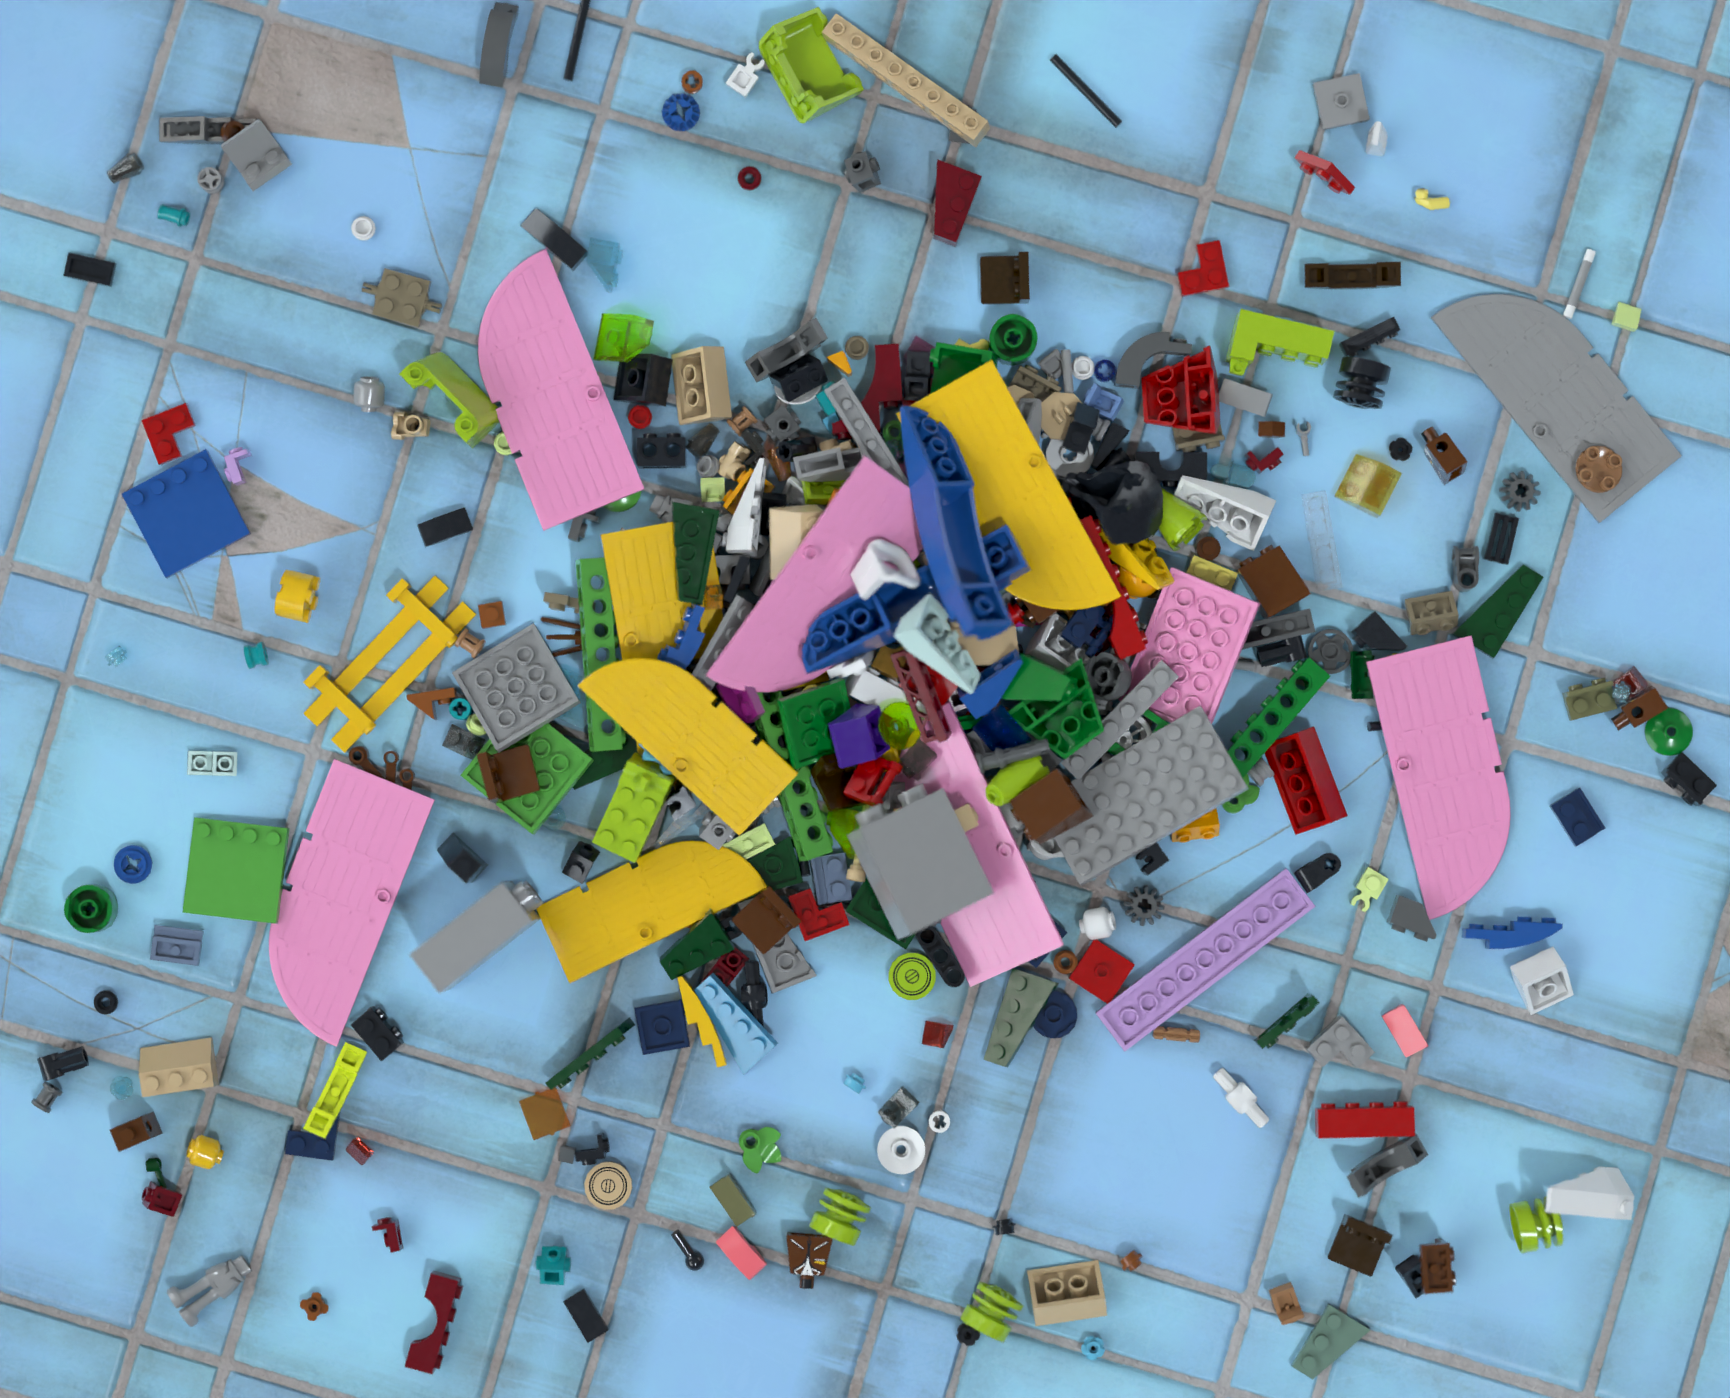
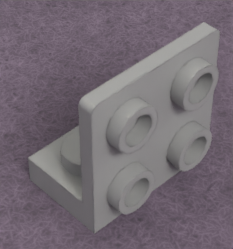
M257 119L221 144V148L239 170L252 191H255L292 165L260 119Z

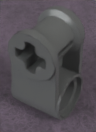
M1453 546V583L1460 592H1468L1478 584L1479 548L1478 546H1473V548ZM1466 574L1470 576L1472 581L1470 586H1465L1461 583V575Z

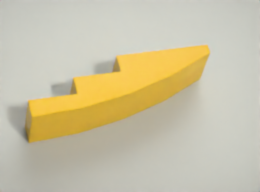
M677 977L688 1025L698 1024L702 1046L712 1044L717 1067L726 1066V1057L714 1023L685 977Z

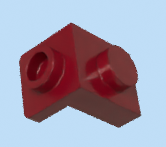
M1277 447L1261 461L1251 451L1244 456L1247 459L1245 463L1252 472L1257 471L1260 474L1266 468H1269L1271 471L1282 463L1279 458L1284 454Z

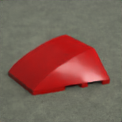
M1210 345L1203 348L1204 351L1191 357L1188 355L1184 357L1183 361L1175 365H1167L1141 378L1145 423L1217 434L1220 425L1218 378Z

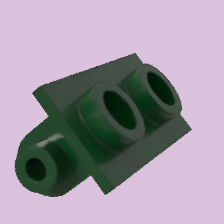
M1371 650L1350 651V688L1352 699H1373V690L1370 677L1367 676L1366 662L1374 660L1375 655H1372Z

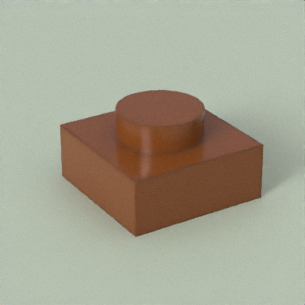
M502 601L478 605L482 629L506 625Z

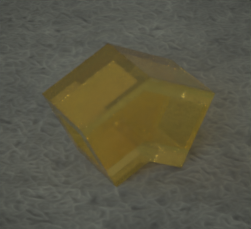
M720 584L706 585L704 608L707 610L721 609L723 594Z

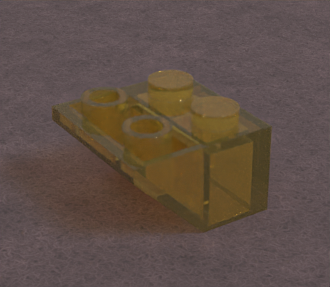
M1355 454L1334 497L1378 518L1381 516L1402 473L1379 461Z

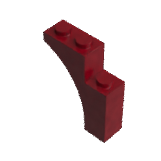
M899 343L875 345V372L871 386L861 402L862 407L879 434H881L879 406L884 405V409L898 408V404H902ZM842 420L832 423L833 437H838V440L852 439Z

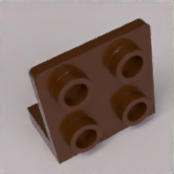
M528 745L493 755L488 752L477 754L489 801L496 804L540 791L531 750Z
M769 886L762 890L732 918V922L762 954H766L791 929L797 927L802 922Z
M1440 1238L1435 1239V1243L1419 1244L1422 1293L1453 1292V1286L1456 1285L1455 1271H1452L1451 1261H1454L1453 1247H1450V1243Z

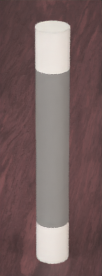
M1586 250L1563 314L1565 318L1572 319L1596 254L1594 250Z

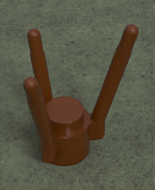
M547 617L540 618L543 622L578 629L575 630V634L546 635V639L575 640V645H580L552 653L554 657L582 651L580 624Z

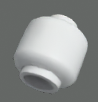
M1098 907L1086 910L1083 914V919L1079 920V926L1082 934L1086 933L1089 939L1097 940L1108 938L1112 935L1113 930H1116V920L1112 911H1109L1106 907Z

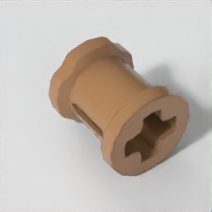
M745 406L741 408L742 411L732 420L728 419L726 421L739 437L743 435L742 432L752 423L756 424L758 422Z
M465 628L454 646L471 653V657L475 659L483 649L486 641L484 639L479 640Z

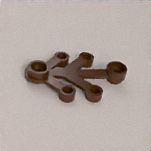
M356 746L350 750L349 760L351 763L360 765L366 772L385 779L369 761V751L365 747ZM357 751L362 754L360 760H356L354 757ZM388 751L383 757L386 763V780L395 783L396 764L399 761V755L396 751ZM390 753L395 755L394 762L388 761L387 757ZM403 769L399 774V778L403 782V787L412 790V781L415 778V773L412 769ZM406 771L410 772L411 778L409 780H405L403 777V774Z

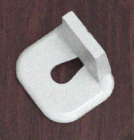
M882 539L869 543L867 551L850 574L860 597L866 600L884 582H896L910 588H915L920 584L919 574L909 554L900 546ZM882 561L894 563L899 568V571L886 565Z

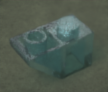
M590 238L586 262L606 292L612 293V288H617L619 273L615 272L617 264L622 263L623 250H620V245L617 242Z

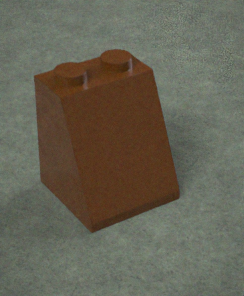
M1272 545L1261 550V556L1253 560L1252 557H1249L1240 562L1241 568L1236 570L1251 599L1260 603L1258 611L1263 619L1275 615L1311 594L1280 546L1273 548Z
M1057 768L1009 801L1013 807L1010 810L1012 815L1018 822L1022 821L1026 827L1023 831L1030 841H1036L1040 845L1093 817V814L1070 779Z

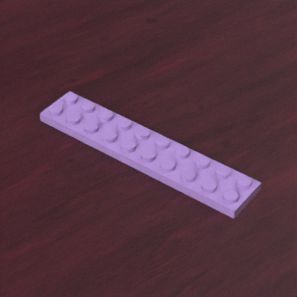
M1285 868L1124 990L1111 1002L1103 1006L1096 1012V1015L1121 1048L1126 1051L1316 906L1287 868Z

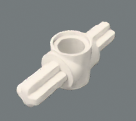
M1224 1068L1219 1069L1213 1075V1078L1227 1093L1225 1099L1239 1114L1246 1113L1257 1127L1261 1128L1266 1125L1269 1117L1256 1104L1257 1097L1243 1082L1237 1083Z

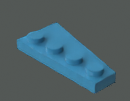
M714 973L694 990L743 1075L778 1044Z

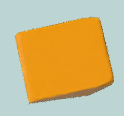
M840 351L827 357V361L847 377L852 376V370L845 352Z

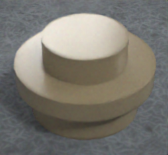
M853 336L846 342L845 351L851 359L860 360L868 354L869 345L863 337Z

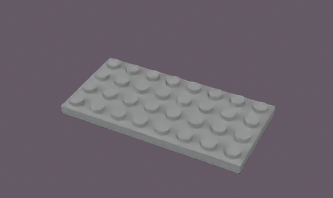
M1199 706L1088 771L1079 780L1076 778L1071 781L1093 814V817L1054 837L1078 883L1083 886L1247 790L1248 787L1203 708Z

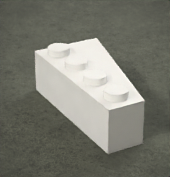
M867 667V671L858 676L854 674L849 675L845 682L848 695L857 698L863 704L880 705L882 713L898 720L913 730L917 729V724L903 690L899 689L900 686L898 685L900 683L890 678L887 681L879 678L880 673L870 667ZM918 701L916 704L918 710L927 714L924 704Z

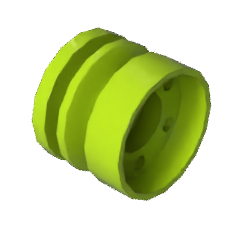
M825 1187L823 1194L832 1200L820 1198L819 1203L827 1208V1212L815 1211L809 1226L830 1238L855 1246L861 1230L853 1225V1222H866V1218L859 1214L858 1211L869 1213L871 1207L851 1193Z
M1547 1196L1544 1197L1543 1203L1539 1198L1534 1199V1210H1531L1527 1201L1511 1203L1509 1205L1514 1238L1522 1254L1537 1251L1538 1239H1541L1545 1248H1551V1240L1556 1247L1563 1245L1561 1215L1559 1213L1545 1212Z
M979 1281L976 1287L985 1294L973 1292L972 1297L980 1304L979 1306L967 1304L960 1319L977 1331L997 1341L1005 1342L1012 1328L1004 1319L1007 1317L1016 1320L1018 1316L1009 1309L1021 1311L1023 1304L1006 1290L996 1285Z

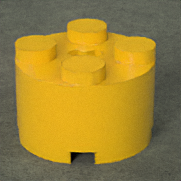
M285 570L280 580L281 590L276 595L275 614L280 617L309 623L312 610H316L318 604V596H315V591H318L321 578L293 570Z

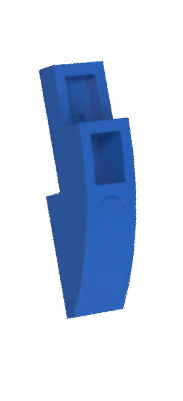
M692 603L691 607L686 608L683 615V620L685 621L683 629L677 631L674 643H677L676 647L666 645L665 649L660 650L657 660L671 663L684 670L686 669L705 636V633L697 630L705 609L704 607Z
M1517 916V921H1510V930H1507L1506 925H1493L1492 930L1483 929V924H1469V928H1462V938L1486 939V949L1516 948L1541 941L1562 929L1563 924L1556 923V918H1541V922H1532V917Z

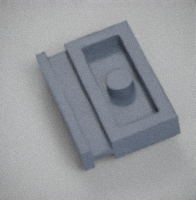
M845 852L811 859L818 905L852 900L850 881L846 879L847 863Z
M155 925L150 960L199 966L204 931Z

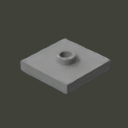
M1360 73L1312 84L1322 131L1370 120Z

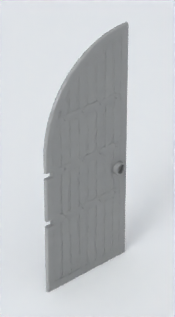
M1488 294L1458 301L1431 317L1598 523L1602 522L1682 456L1634 396L1626 401L1622 396L1628 392L1625 385L1599 354H1596L1593 358L1590 357L1588 352L1593 349V346L1568 319L1554 309L1525 297L1507 294ZM1591 446H1604L1622 458V476L1619 483L1612 490L1596 493L1586 489L1579 482L1575 469L1576 461L1585 449Z

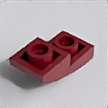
M734 947V950L719 958L701 983L714 973L728 987L745 966V962L749 961L750 958Z

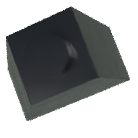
M454 833L437 849L446 865L465 883H472L488 866L484 860Z

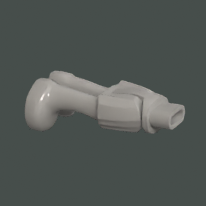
M657 494L649 511L657 514V518L667 523L673 521L671 501L694 505V502L673 498L669 495L665 498ZM725 514L719 516L716 530L723 534L724 532L727 533L733 515ZM717 533L715 534L713 545L715 556L718 555L723 541V536Z
M241 1255L235 1260L230 1259L227 1262L210 1267L205 1271L206 1275L185 1289L180 1290L175 1286L170 1287L167 1290V1294L175 1308L178 1309L193 1296L210 1286L212 1287L210 1291L198 1300L179 1310L184 1321L190 1327H193L198 1323L197 1316L203 1308L219 1297L227 1298L241 1281L245 1280L244 1276L252 1270Z

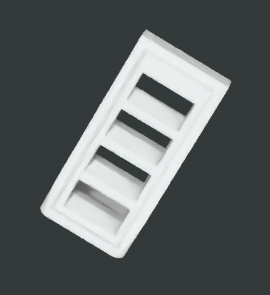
M1376 121L1369 130L1366 154L1383 156L1385 154L1388 136L1382 122Z

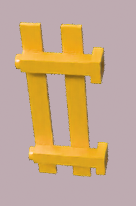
M434 576L416 596L409 591L412 586L402 578L386 594L392 602L397 603L399 601L405 606L334 682L327 677L330 672L321 665L303 682L309 689L314 690L317 688L322 693L303 713L317 727L336 707L349 719L331 739L344 753L364 733L368 735L376 727L374 722L446 646L451 648L458 639L457 635L477 615L463 601L443 622L429 610L449 589L438 577ZM418 621L423 623L432 634L379 690L359 708L347 695Z

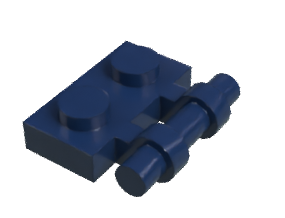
M1102 606L1075 610L1059 633V636L1076 649L1081 648L1083 643L1089 646L1085 655L1091 658L1104 647L1103 642L1111 633L1113 615L1107 621L1103 620L1101 617L1106 610ZM1097 626L1101 630L1097 634V636L1093 638L1090 636V633L1092 632L1094 627Z

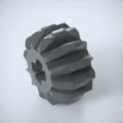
M1520 471L1518 477L1513 472L1509 474L1510 480L1506 478L1502 480L1506 487L1499 488V492L1506 493V496H1503L1501 501H1510L1506 506L1508 509L1512 508L1515 504L1516 512H1520L1522 506L1527 511L1530 509V503L1537 504L1538 501L1533 496H1539L1541 491L1534 490V487H1537L1539 482H1530L1533 479L1532 474L1528 475L1525 479L1524 471ZM1518 486L1519 489L1523 487L1525 491L1522 493V497L1521 494L1517 496L1515 493Z
M1147 885L1143 887V894H1141L1138 887H1134L1137 896L1127 893V897L1132 899V903L1126 901L1123 904L1132 908L1127 910L1125 915L1135 914L1131 918L1132 923H1135L1140 917V926L1145 925V918H1147L1150 925H1153L1152 915L1158 919L1162 917L1156 912V909H1165V906L1157 905V902L1162 901L1163 897L1158 896L1154 899L1153 897L1157 893V889L1154 888L1148 894L1149 888ZM1142 899H1146V903L1150 904V909H1146L1147 912L1144 913L1138 907V903H1142Z

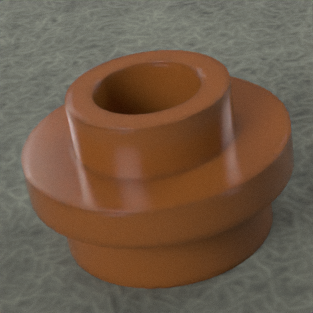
M1062 950L1055 955L1053 964L1058 972L1069 974L1077 967V958L1073 952ZM1064 957L1070 960L1069 965L1066 967L1061 965V959Z
M1133 1250L1120 1261L1123 1265V1271L1129 1269L1132 1272L1142 1264L1140 1261L1143 1257L1141 1253L1138 1254Z

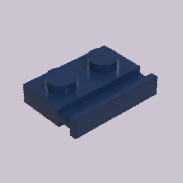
M1581 788L1575 789L1549 806L1574 847L1605 829V826Z

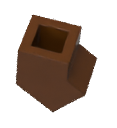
M1259 421L1258 436L1262 438L1285 437V422Z

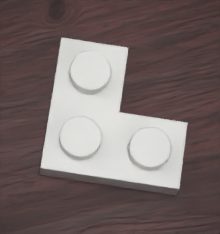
M872 650L835 664L827 670V673L831 679L836 676L843 678L851 674L858 676L867 671V666L873 663L872 659L877 654V651Z

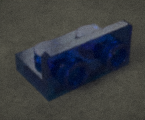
M1001 704L992 709L989 714L983 716L973 727V730L991 751H995L997 747L1003 750L1032 741Z

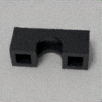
M1160 452L1134 453V461L1147 463L1156 470L1159 482L1163 483V487H1177V483L1180 482L1182 475L1207 480V452H1183L1181 454V466L1175 471H1168L1161 466L1159 460Z

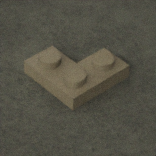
M544 593L543 602L549 605L548 608H551V610L565 611V607L575 609L574 613L579 614L578 598L555 593ZM594 601L592 607L595 611L596 602Z

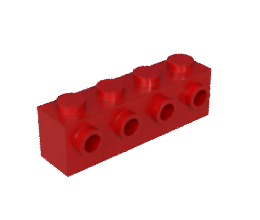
M1394 1101L1393 1106H1384V1102H1369V1106L1360 1107L1358 1102L1345 1103V1107H1336L1335 1103H1321V1108H1315L1316 1137L1323 1139L1415 1136L1414 1107L1408 1105L1407 1101Z

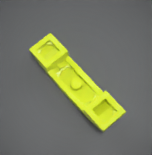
M345 1042L335 1062V1067L303 1127L304 1130L324 1139L327 1137L356 1080L367 1051Z

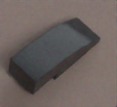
M537 208L520 225L572 271L589 254L584 247Z

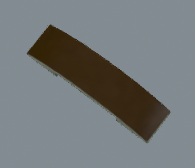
M1401 262L1329 265V263L1305 264V288L1374 289L1401 286Z

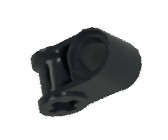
M1326 853L1295 871L1294 875L1306 893H1309L1323 884L1325 880L1335 875L1341 868V861L1336 855ZM1326 858L1335 860L1333 870L1329 868L1324 869L1323 866L1326 864Z

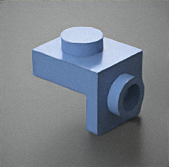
M1096 383L1093 384L1091 389L1087 390L1084 396L1085 405L1099 409V416L1112 422L1124 403L1121 397L1102 390Z

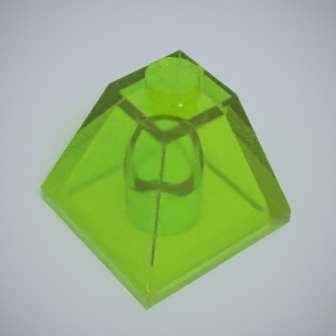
M602 313L593 360L629 362L650 345L654 321L633 314Z
M849 809L828 811L826 825L830 826V832L848 858L854 859L855 851L847 835L860 828L855 816L862 812Z

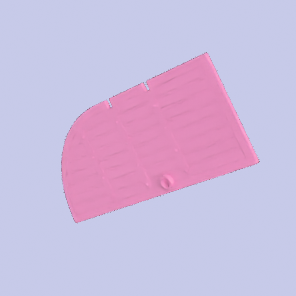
M547 249L539 251L515 267L504 278L492 295L480 326L478 360L482 380L491 403L494 404L500 401L502 407L497 408L496 411L512 454L521 451L522 457L515 459V462L542 529L545 531L642 491L644 486Z
M864 456L714 662L706 676L722 685L745 691V686L755 687L756 692H775L802 685L829 670L832 666L809 674L806 673L802 658L803 643L805 644L808 636V629L819 615L859 593L850 574L867 551L869 543L882 539L898 545L909 554L912 562L915 561L923 550L910 488ZM882 561L886 565L899 571V568L894 563Z
M1472 635L1366 662L1425 911L1430 920L1443 916L1462 906L1486 884L1501 860L1510 829V798L1504 771L1496 773L1494 766L1502 765L1492 720L1491 718H1482V713L1488 712L1489 707Z
M947 702L942 708L952 732L949 739L938 743V740L924 744L917 726V729H914L900 753L899 757L902 762L899 764L903 768L900 774H896L893 781L905 782V791L923 783L928 795L943 788L954 810L969 803L970 808L973 807L978 815L977 822L979 826L966 831L965 834L994 893L943 918L940 923L968 984L972 987L1063 946L1064 943L1000 807L991 804L986 798L985 789L989 783L985 775L980 773L973 749L951 703ZM928 720L925 728L928 736L935 734L931 722Z
M337 759L333 760L306 832L313 834L312 839L303 838L286 879V883L293 885L291 891L282 889L278 924L271 923L269 933L271 969L276 986L285 1004L304 1027L335 1047L339 1044L435 799Z

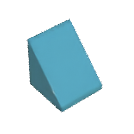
M836 413L822 420L830 434L833 433L832 423L839 421Z

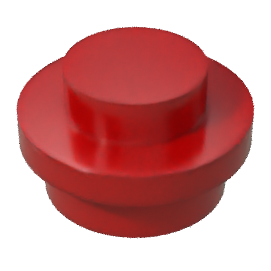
M637 405L630 410L628 420L634 428L644 429L650 425L652 413L646 406Z
M1009 602L1006 609L1011 621L1015 625L1019 622H1024L1025 620L1022 616L1025 615L1023 609L1017 603L1013 605Z

